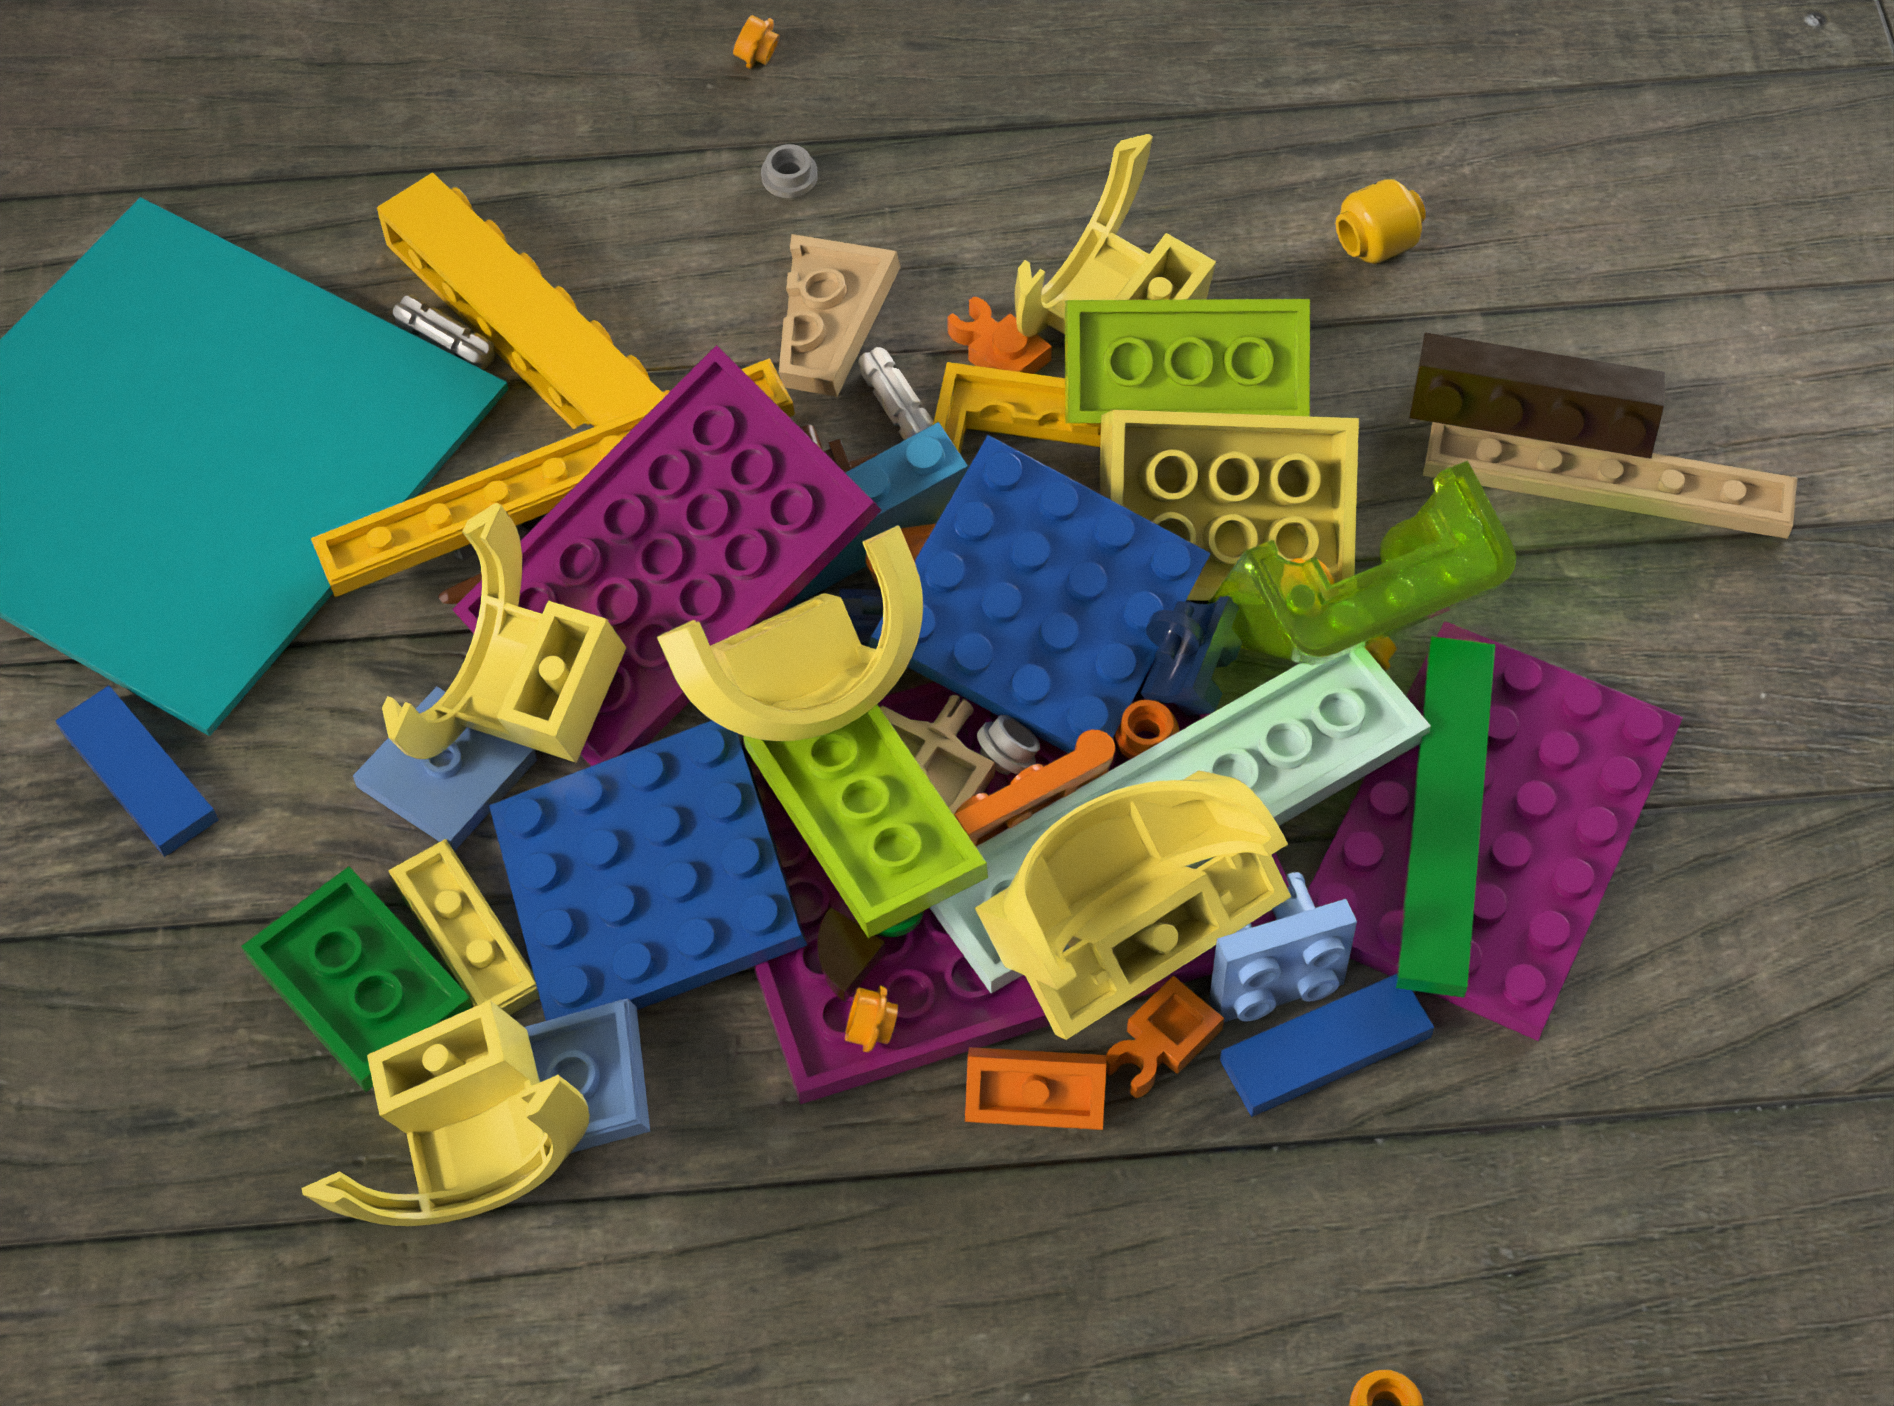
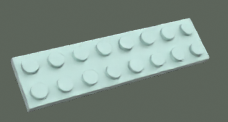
M1351 634L1082 786L1068 796L1036 812L1016 826L1008 828L976 846L987 862L988 878L930 907V909L989 992L993 993L1023 974L1004 966L975 907L1008 888L1026 855L1040 836L1075 808L1101 795L1121 788L1147 782L1184 780L1200 770L1232 777L1247 785L1262 801L1278 826L1419 745L1421 737L1430 732L1431 725L1359 640ZM1213 858L1202 860L1186 867L1197 869ZM1068 944L1066 945L1063 951L1069 949Z

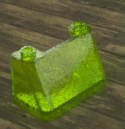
M1467 460L1440 471L1433 480L1435 492L1414 517L1397 523L1387 531L1380 543L1381 565L1331 585L1317 557L1306 560L1304 563L1288 561L1277 554L1279 550L1274 540L1244 551L1208 604L1214 603L1224 596H1230L1237 604L1239 610L1231 629L1242 640L1241 648L1303 664L1318 665L1327 663L1494 592L1510 578L1514 571L1516 553L1509 536Z

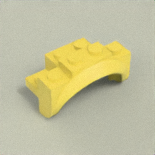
M1198 770L1184 780L1147 782L1121 788L1101 795L1075 808L1040 836L1026 855L1010 886L975 907V910L1004 966L1026 976L1055 1035L1067 1040L1215 946L1217 938L1239 931L1289 899L1291 895L1272 857L1273 853L1285 847L1288 843L1269 810L1247 785L1232 777ZM1213 858L1197 869L1186 867L1187 865ZM1068 944L1069 949L1063 952L1064 948Z

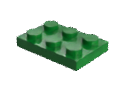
M350 866L241 946L246 958L365 1093L374 1087L367 1057L368 1054L473 1008L470 996Z

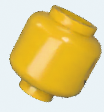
M1384 179L1355 191L1344 199L1340 214L1336 217V232L1343 248L1349 255L1359 257L1367 263L1377 264L1412 249L1419 242L1422 233V222L1426 218V211L1422 199L1414 190H1407L1403 184L1394 179Z

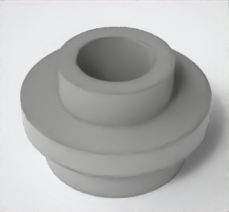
M793 144L781 145L771 150L761 168V179L766 190L782 198H795L808 193L815 186L818 178L817 165L813 158L804 148Z
M1000 715L995 722H986L978 731L977 738L982 747L980 753L982 756L995 762V770L1005 775L1011 773L1019 774L1027 767L1036 763L1034 755L1040 749L1038 739L1031 730L1012 717Z

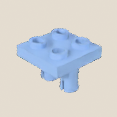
M1298 872L1287 874V881L1290 887L1287 888L1291 897L1272 909L1276 917L1275 921L1253 928L1250 923L1233 934L1217 938L1209 1002L1211 1007L1224 1017V1022L1239 1018L1241 1021L1257 1020L1272 1012L1277 1005L1300 998L1307 1002L1320 1000L1335 992L1339 986L1344 985L1357 924L1347 899L1315 908L1305 886L1303 875Z

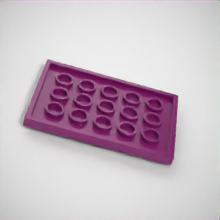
M717 345L520 541L522 549V580L518 607L543 614L547 602L551 601L605 618L626 646V650L581 751V755L591 766L646 746L690 702L676 681L657 636L695 620L700 622L711 646L778 615L882 511ZM482 580L452 609L473 634L479 617Z
M1444 621L1436 637L1495 644L1468 986L1464 998L1430 994L1539 1041L1666 759L1683 717ZM1428 654L1406 695L1421 715L1423 711ZM1419 745L1365 776L1308 888V893L1315 908L1347 899L1357 921L1349 958L1389 976L1397 974Z

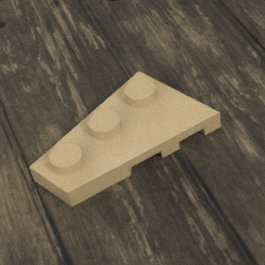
M791 234L790 251L792 254L791 272H788L786 289L789 299L787 316L783 319L779 375L785 388L838 397L901 267L897 251Z

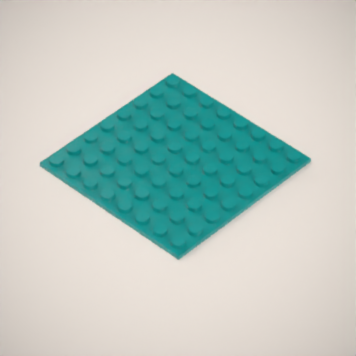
M140 197L0 339V618L204 734L211 736L333 594L311 538L415 498L509 390L506 381Z

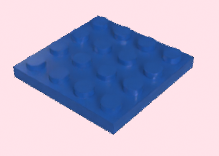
M987 435L914 561L922 587L923 616L919 639L907 667L998 716L1008 715L1031 730L1035 736L1067 753L1073 752L1078 737L1083 732L1091 729L1106 732L1113 738L1121 723L1124 711L1133 701L1155 659L1158 646L1146 634V627L1150 617L1154 612L1160 610L1173 611L1177 602L1186 601L1211 553ZM883 616L871 635L868 644L869 647L874 649L877 648L881 636Z
M712 720L489 805L546 1021L626 998L639 1010L808 946L741 734L728 730Z

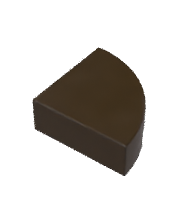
M832 907L828 910L818 933V957L828 986L840 999L846 1002L884 956L886 947L885 942L874 935L868 938L860 925Z

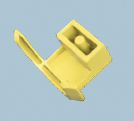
M1145 134L1121 140L1114 148L1107 183L1089 224L1067 260L1044 287L1045 271L1040 269L1032 278L1031 267L1028 261L1024 260L1019 266L1015 285V309L1017 329L1024 336H1035L1049 325L1065 334V301L1207 299L1216 261L1165 233L1150 254L1116 235L1142 181L1153 136Z
M494 503L469 519L463 529V534L477 552L482 572V596L479 617L466 658L445 694L425 712L419 713L407 702L401 707L394 698L387 696L382 711L388 737L407 756L416 759H429L446 750L468 727L577 763L626 650V646L605 618L551 601L547 602L543 614L518 607L522 580L520 537L515 524L502 505Z
M897 525L862 542L877 576L883 598V626L876 649L861 645L842 598L827 593L818 595L711 646L700 622L692 620L657 636L672 673L687 698L704 715L726 729L744 736L770 741H795L824 735L848 725L871 710L888 694L904 673L913 656L922 625L923 594L920 577L900 526Z
M489 1000L367 1055L379 1115L407 1134L419 1194H394L376 1191L357 1183L340 1171L303 1187L302 1193L307 1198L332 1212L382 1225L421 1226L475 1216L520 1198L548 1179L584 1136L589 1125L588 1105L584 1096L559 1075L542 1082L539 1081L527 1029Z

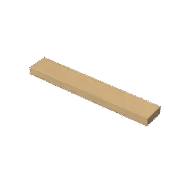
M1432 422L1423 476L1786 539L1789 538L1793 528L1797 478L1656 453H1653L1652 458L1649 459Z

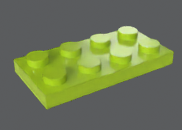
M1310 299L1065 301V423H1101V415L1111 410L1310 417Z
M877 704L848 725L809 739L770 741L743 735L746 750L868 938L988 878L987 862Z

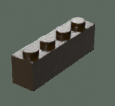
M1425 333L1409 418L1651 459L1664 409L1665 372Z

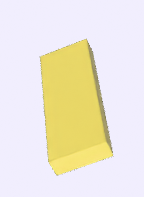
M447 839L388 870L393 884L453 979L470 996L473 1007L491 1000L508 1015H512L540 999L533 972Z

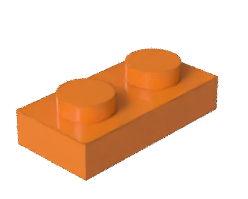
M969 1047L965 1122L1103 1130L1107 1055Z

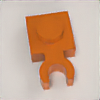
M972 297L969 300V315L975 321L964 322L953 313L947 317L949 336L955 342L968 346L969 361L975 366L1035 374L1051 361L1052 346L1037 334L1031 337L1021 334L1017 329L1016 317L1011 313L997 322L992 318L990 306L981 298Z
M1172 976L1128 1019L1127 1032L1135 1040L1120 1041L1108 1050L1106 1054V1073L1109 1076L1112 1075L1119 1066L1125 1063L1137 1065L1142 1072L1131 1081L1130 1094L1135 1098L1142 1097L1153 1087L1156 1069L1162 1062L1178 1074L1223 1030L1224 1017L1175 976Z

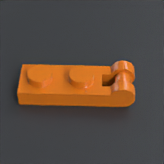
M1093 729L1085 731L1078 737L1073 752L1044 767L1042 764H1034L1027 767L1012 780L1010 785L989 796L987 793H979L972 796L960 805L954 816L973 844L978 846L1109 772V767L1115 753V743L1106 732Z

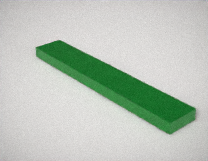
M1431 636L1422 716L1431 725L1428 734L1421 737L1418 752L1396 988L1462 998L1465 997L1467 990L1495 644Z

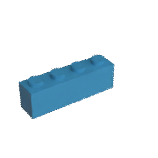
M939 422L845 472L882 511L780 613L866 567V550L862 543L863 541L897 525L900 528L936 524L968 470V465Z

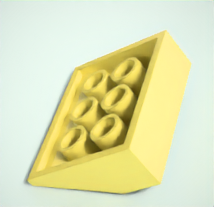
M1111 410L1101 415V495L1211 553L1186 600L1217 601L1220 597L1230 596L1234 602L1285 603L1279 589L1284 564L1295 558H1302L1304 560L1317 558L1327 567L1335 583L1336 598L1332 604L1354 605L1359 418Z

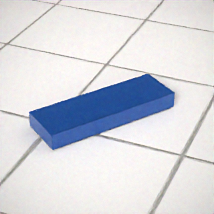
M109 685L55 720L61 733L164 857L219 820L212 806Z
M1397 974L1392 975L1221 1050L1220 1062L1250 1116H1256L1431 1038L1434 1026L1413 991L1396 988Z

